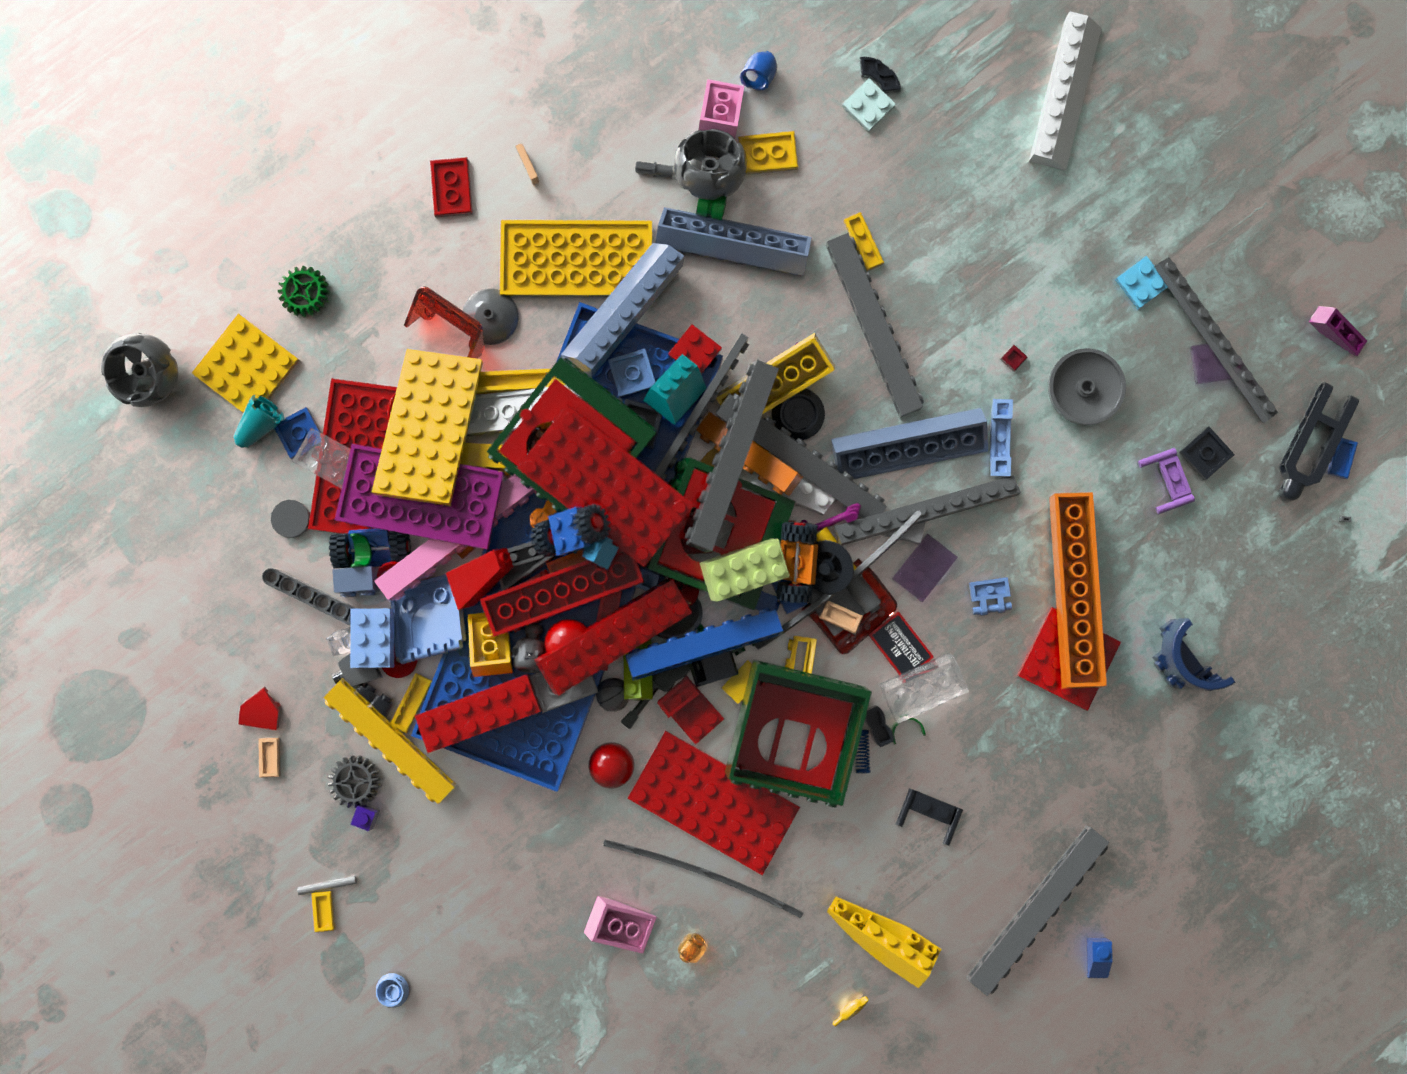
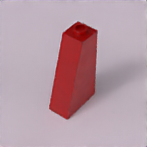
M508 548L493 550L446 572L458 610L473 607L514 567Z

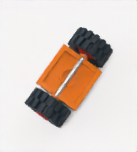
M800 522L782 523L781 539L784 540H781V549L790 577L783 579L788 580L786 582H778V600L793 603L812 601L813 585L811 584H815L818 545L803 542L816 541L818 525Z

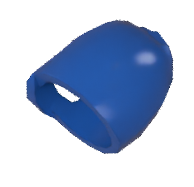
M769 51L754 53L740 74L741 84L756 90L767 89L777 72V62L774 55ZM754 71L758 75L756 81L749 80L746 72Z

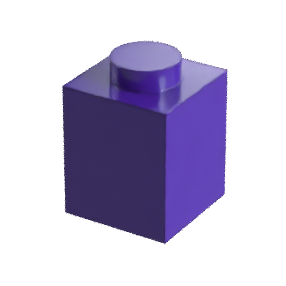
M358 805L350 825L370 831L374 829L380 810L367 805Z

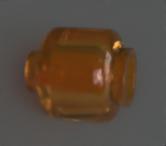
M697 933L687 934L678 945L680 959L685 963H697L706 952L705 939Z

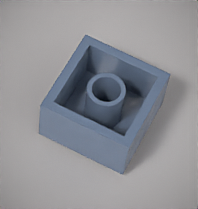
M371 566L332 569L334 593L340 594V597H356V593L364 596H373L375 592L381 591L374 582L377 579L379 568Z

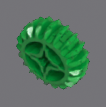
M302 266L301 271L298 267H295L294 273L288 270L289 276H282L285 282H279V285L283 287L278 289V293L282 294L279 297V300L283 301L282 306L287 308L289 313L294 312L295 316H299L301 313L302 317H306L307 312L310 316H313L314 310L320 313L319 307L325 308L326 306L323 301H329V298L325 296L330 294V290L326 289L329 283L324 282L326 277L324 275L320 276L321 272L319 270L314 271L313 267H309L307 270L305 266ZM302 278L314 279L311 282L308 281L306 283H301L299 281ZM295 285V290L291 293L292 296H290L291 288ZM301 287L305 289L306 295L308 297L303 295ZM318 287V292L314 299L313 293L317 290L316 288ZM302 300H306L309 303L307 305L294 304Z

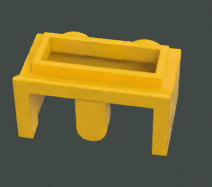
M793 636V639H789L787 650L791 651L790 658H786L785 667L794 669L798 641L807 642L803 671L812 674L817 639Z

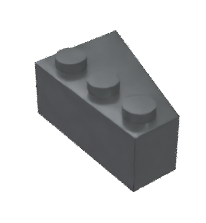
M531 542L509 548L508 551L514 567L499 580L502 591L516 586L546 565V563L556 558V555L542 557L543 554L539 555V550L535 551V544Z

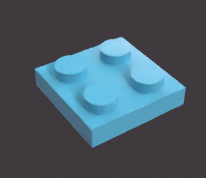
M1147 256L1115 279L1137 309L1168 288Z

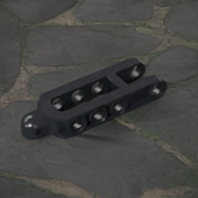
M1322 382L1319 385L1279 465L1280 473L1284 479L1279 489V495L1284 501L1289 502L1298 499L1304 487L1321 481L1358 406V398L1348 395L1341 410L1332 419L1322 414V411L1332 393L1333 386L1326 382ZM1317 421H1320L1330 426V433L1325 443L1321 445V451L1316 461H1313L1312 470L1309 476L1297 471L1296 464Z

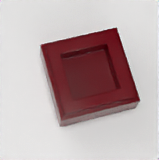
M1013 345L1000 360L1015 372L1028 357Z

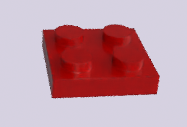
M691 324L670 350L668 356L676 361L683 354L698 366L702 375L722 350V347Z

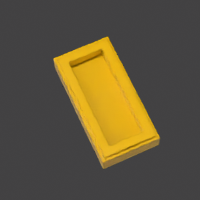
M332 890L311 893L314 931H334L336 928Z

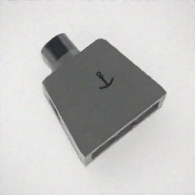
M350 654L338 662L341 671L332 675L335 684L344 678L352 687L383 677L379 668H350Z

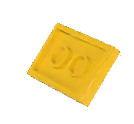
M794 131L738 136V143L742 144L747 157L745 175L798 170Z

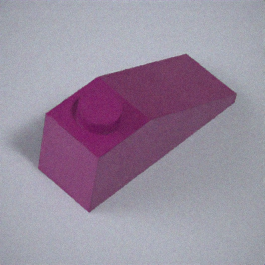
M1319 306L1309 320V323L1319 333L1354 356H1358L1367 343L1362 334L1337 308Z

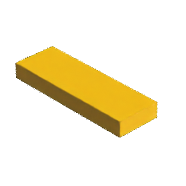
M860 212L844 219L843 222L850 237H853L856 242L858 255L860 254L863 258V266L866 272L883 265L884 261L862 213Z

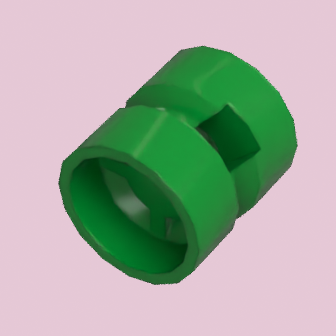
M723 196L715 200L699 198L696 215L703 217L710 215L712 219L722 221L727 197Z

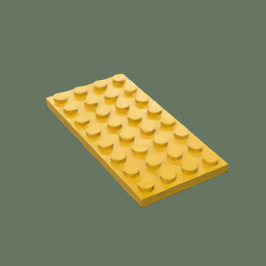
M501 220L500 295L609 297L652 245V221Z
M411 349L406 350L372 488L373 495L451 506L483 366L482 359Z

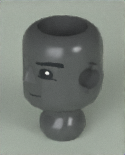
M532 623L525 626L526 637L516 642L511 655L514 657L513 665L515 669L527 673H538L540 669L534 659L546 653L545 642L540 640V636L543 633L542 626Z

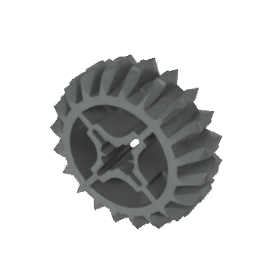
M351 755L349 760L347 757H344L342 762L337 761L336 766L338 768H331L335 775H328L329 779H333V782H329L328 786H333L334 789L330 790L329 793L336 792L337 795L333 799L341 798L340 805L347 801V808H350L352 803L354 808H357L359 802L362 806H365L366 800L369 802L373 801L371 795L377 796L378 793L374 788L379 789L381 785L375 783L380 781L381 777H375L379 770H372L375 767V763L368 766V758L362 762V756H358L355 759V756ZM350 766L347 779L340 780L343 771ZM356 766L362 768L368 777L361 776ZM352 779L358 780V781L363 780V781L359 782L358 784H354V783H351V782H350V783H346V782H348V781H351ZM369 783L367 791L359 797L361 785ZM341 786L348 787L353 797L347 795Z

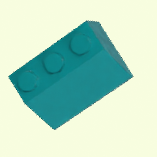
M682 354L652 385L644 401L675 425L707 389L698 366Z

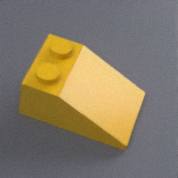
M485 613L468 614L470 667L473 677L513 673L510 633L493 637Z

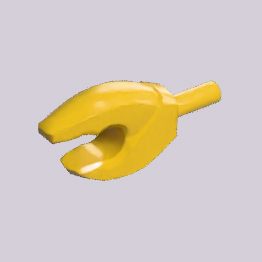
M864 996L846 1005L840 1012L841 1016L833 1022V1025L836 1027L843 1020L848 1021L857 1015L868 1003V997Z

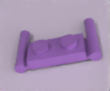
M1175 448L1138 461L1140 468L1159 462L1158 466L1170 497L1173 499L1172 502L1156 507L1157 514H1162L1195 502Z

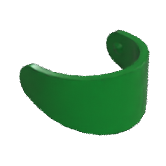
M350 534L355 550L354 564H351V567H367L372 558L369 541L362 534Z
M912 717L898 719L891 728L894 745L896 744L895 729L904 720H914L920 726L923 736H926L922 723Z

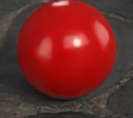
M564 619L554 623L549 628L545 637L546 652L558 649L576 639L587 630V627L574 619Z
M616 742L601 744L592 752L589 758L588 768L590 776L598 785L604 788L614 789L625 785L634 772V759L631 752L625 746Z

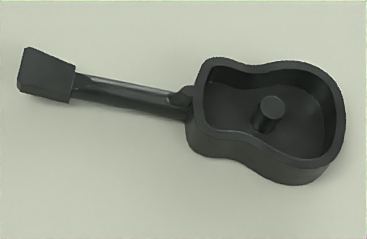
M689 664L652 675L653 696L658 689L664 692L672 689L676 681L682 679L690 672ZM640 700L636 707L621 720V723L628 729H631L639 718L638 715L650 700Z

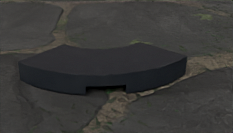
M872 57L859 58L861 77L870 78L875 81L884 93L901 91L897 75L882 61Z

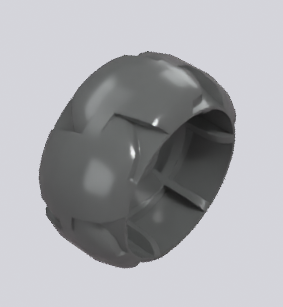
M717 129L698 130L690 133L680 142L675 152L674 173L680 186L688 190L691 195L705 200H715L723 196L728 197L735 193L744 181L747 168L746 153L742 144L737 143L730 134ZM692 159L702 161L701 170L690 164L689 161ZM718 168L726 171L718 172Z
M132 333L114 340L111 346L104 352L101 361V373L105 377L107 389L117 400L124 404H131L133 407H149L165 400L171 394L178 381V365L176 359L170 353L171 349L161 339L149 334ZM142 352H143L148 358L141 360ZM125 356L133 363L131 368L133 374L131 375L126 372ZM148 376L155 379V385L149 391L138 388L139 379Z

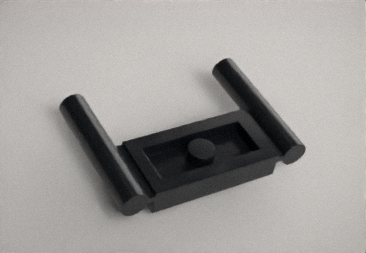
M909 788L896 825L903 827L909 809L948 824L949 827L942 843L950 846L963 809Z

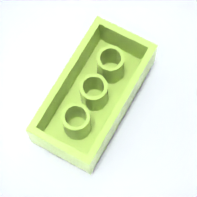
M771 538L699 563L710 600L716 602L790 577L779 539Z

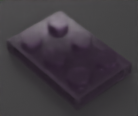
M927 533L893 576L892 580L920 602H923L958 557Z

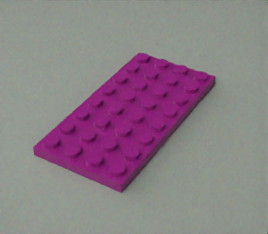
M356 444L351 445L335 517L336 521L486 550L489 549L504 472L460 464L451 506L373 495L372 488L382 449Z

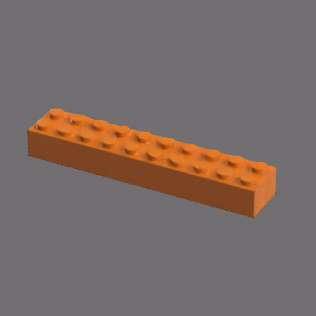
M1093 492L1054 493L1049 497L1062 689L1105 687L1107 682Z

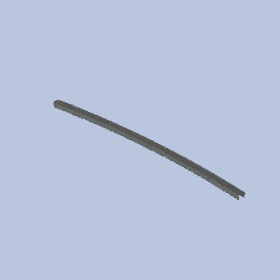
M917 510L898 531L854 570L851 582L879 559L923 516L920 511ZM839 592L824 594L801 613L782 625V634L808 617ZM779 636L755 643V647L759 650Z
M604 840L603 846L638 854L687 869L758 897L799 918L803 915L802 911L776 898L715 872L659 853Z

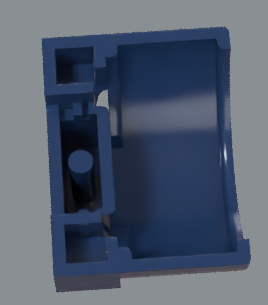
M1189 618L1171 619L1159 628L1163 638L1161 651L1152 658L1155 661V667L1166 675L1167 678L1165 680L1170 687L1181 689L1187 686L1193 689L1212 691L1224 689L1236 683L1232 676L1222 679L1217 673L1212 674L1210 671L1212 670L1211 666L1203 668L1182 640L1187 635L1186 631L1193 625Z

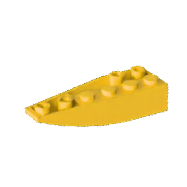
M835 896L827 912L836 923L871 956L919 988L929 977L941 948L903 924Z

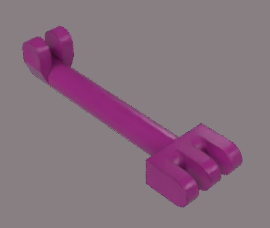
M856 503L848 506L846 512L817 523V532L844 520L847 523L856 520L861 510V505ZM801 520L800 522L808 524L807 520Z

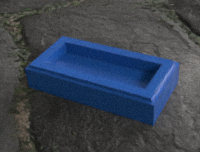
M1345 438L1341 439L1331 459L1327 474L1348 479L1358 442Z

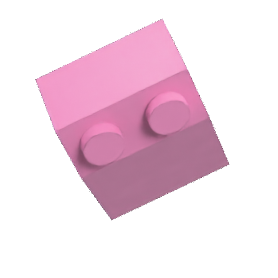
M707 79L698 130L717 129L730 134L735 139L744 86Z
M597 896L584 933L593 942L643 954L657 917L618 901Z

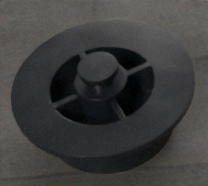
M805 388L772 408V419L776 422L775 426L779 429L784 427L792 433L790 436L793 439L797 440L800 438L801 440H806L813 437L821 429L825 419V409L818 395Z
M817 541L813 543L818 545L815 584L811 585L822 593L832 594L840 592L852 580L854 573L852 558L842 545L834 541Z

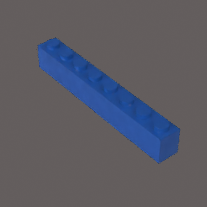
M770 608L759 611L758 615L752 616V614L742 616L741 620L735 622L728 620L719 627L714 625L708 626L702 632L696 633V631L686 633L685 637L680 639L672 637L666 640L667 643L660 645L659 643H653L648 645L647 649L641 651L640 648L633 649L626 655L632 680L635 681L780 636L783 633V629L776 609L770 610Z

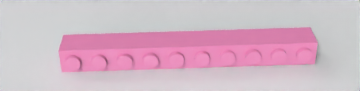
M517 475L511 476L502 483L493 528L498 524L500 518L503 516L506 518L511 515L517 505H524L529 501L528 497L537 492L532 487L528 489L521 484V479ZM429 539L374 582L388 600L393 601L395 599L397 601L405 595L404 592L407 589H413L421 583L420 579L434 574L436 567L440 564H447L452 559L451 556L456 552L461 553L467 546Z

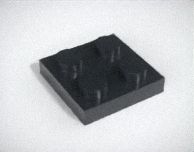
M1209 426L1179 451L1204 481L1235 455Z

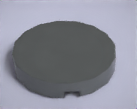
M285 500L274 507L271 513V524L273 529L281 536L288 538L298 537L308 528L310 514L304 504L296 500Z

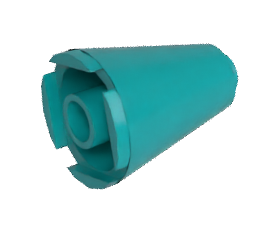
M253 395L249 399L233 435L237 446L249 448L284 420L283 413L279 414L276 411L278 407L265 397L259 396V398H255L256 395Z

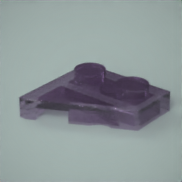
M1208 344L1190 347L1195 384L1232 380Z

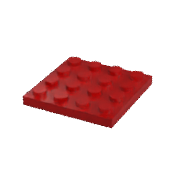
M1051 607L1017 676L1088 711L1099 688L1062 689L1057 609ZM1103 633L1107 673L1121 641Z

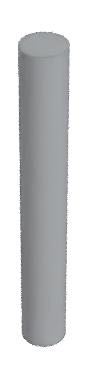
M356 876L298 887L297 891L298 895L357 884Z

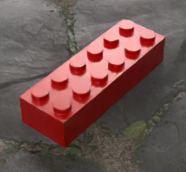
M526 674L415 715L427 753L541 712L542 710L529 677L530 675Z

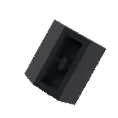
M732 651L689 664L696 688L739 674Z

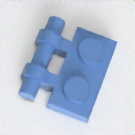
M1008 577L969 583L971 602L979 601L980 604L979 607L972 608L973 615L981 614V616H985L992 612L1005 613L1007 610H1012L1011 602L1004 603L1003 597L1011 596ZM996 598L997 604L987 605L986 600Z

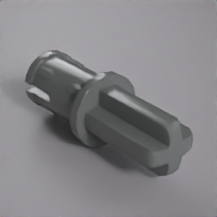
M637 161L635 172L650 174L653 177L658 175L672 178L673 165Z

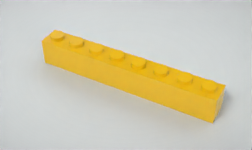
M344 678L323 697L329 708L336 709L343 721L346 723L350 722L357 734L360 736L364 735L369 740L370 746L376 750L379 749L383 753L384 759L389 763L393 762L397 766L399 773L403 776L407 775L412 780L411 783L417 789L421 788L431 802L435 801L439 804L455 787L456 783L387 718L380 714Z

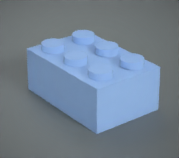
M351 609L350 668L394 667V609Z

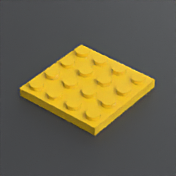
M238 313L192 371V374L244 413L249 399L253 395H256L255 398L262 396L269 400L299 362V359Z

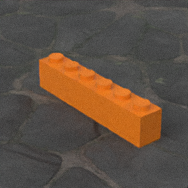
M708 412L696 431L701 434L700 439L707 444L711 441L715 444L713 448L720 452L721 447L719 443L723 435L726 436L728 429L726 428L727 423L711 412ZM752 441L743 469L751 475L753 472L758 474L757 479L764 484L771 483L774 486L772 489L781 496L783 493L790 496L803 477Z

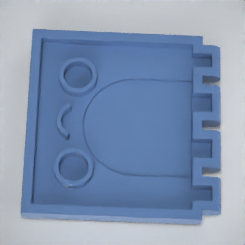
M446 574L420 581L421 583L415 588L407 589L401 599L397 601L395 599L393 601L390 600L391 609H394L395 654L401 664L463 648V641H466L463 609H457Z

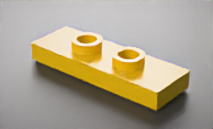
M415 673L391 720V723L397 729L405 733L409 732L415 720V715L418 714L432 683L431 679Z

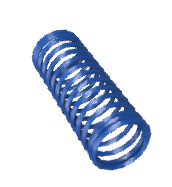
M862 730L861 736L865 737H860V740L863 741H859V743L866 744H859L858 746L863 748L857 749L867 751H858L857 753H862L863 755H856V757L867 758L855 759L864 760L863 762H855L856 764L867 765L855 766L865 767L863 769H856V773H870L871 771L870 763H867L870 762L868 760L870 757L867 756L870 755L868 753L870 750L867 749L869 748L867 745L870 743L867 742L869 739H866L869 738L867 735L869 730Z

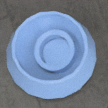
M389 973L378 981L376 996L382 1005L396 1008L407 1000L409 986L402 976Z

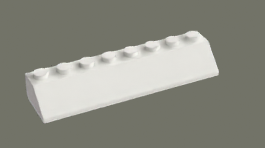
M1070 11L1064 21L1029 159L1030 162L1061 170H1066L1102 29L1087 15Z

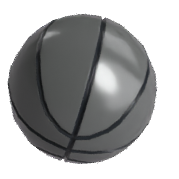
M619 678L605 679L597 688V702L606 711L616 712L622 710L629 702V700L624 699V681Z

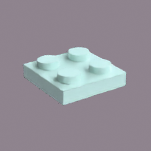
M869 78L842 104V107L869 132L896 104Z

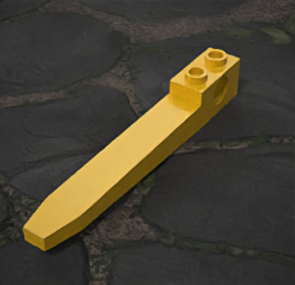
M550 369L481 372L476 394L535 389ZM555 376L553 377V379L549 382V384H548L546 387H549V385H550V384L553 382V380L556 378Z

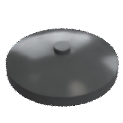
M1084 348L1066 354L1055 364L1049 376L1048 394L1054 409L1063 418L1075 424L1095 425L1107 420L1118 411L1125 398L1126 381L1121 367L1111 356L1100 350Z

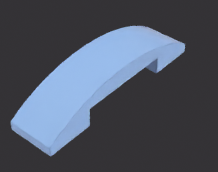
M993 399L990 427L991 476H1011L1010 436L1013 399Z

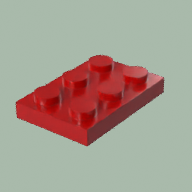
M686 675L664 696L686 679L698 691L699 695L671 716L696 745L719 725L724 718Z

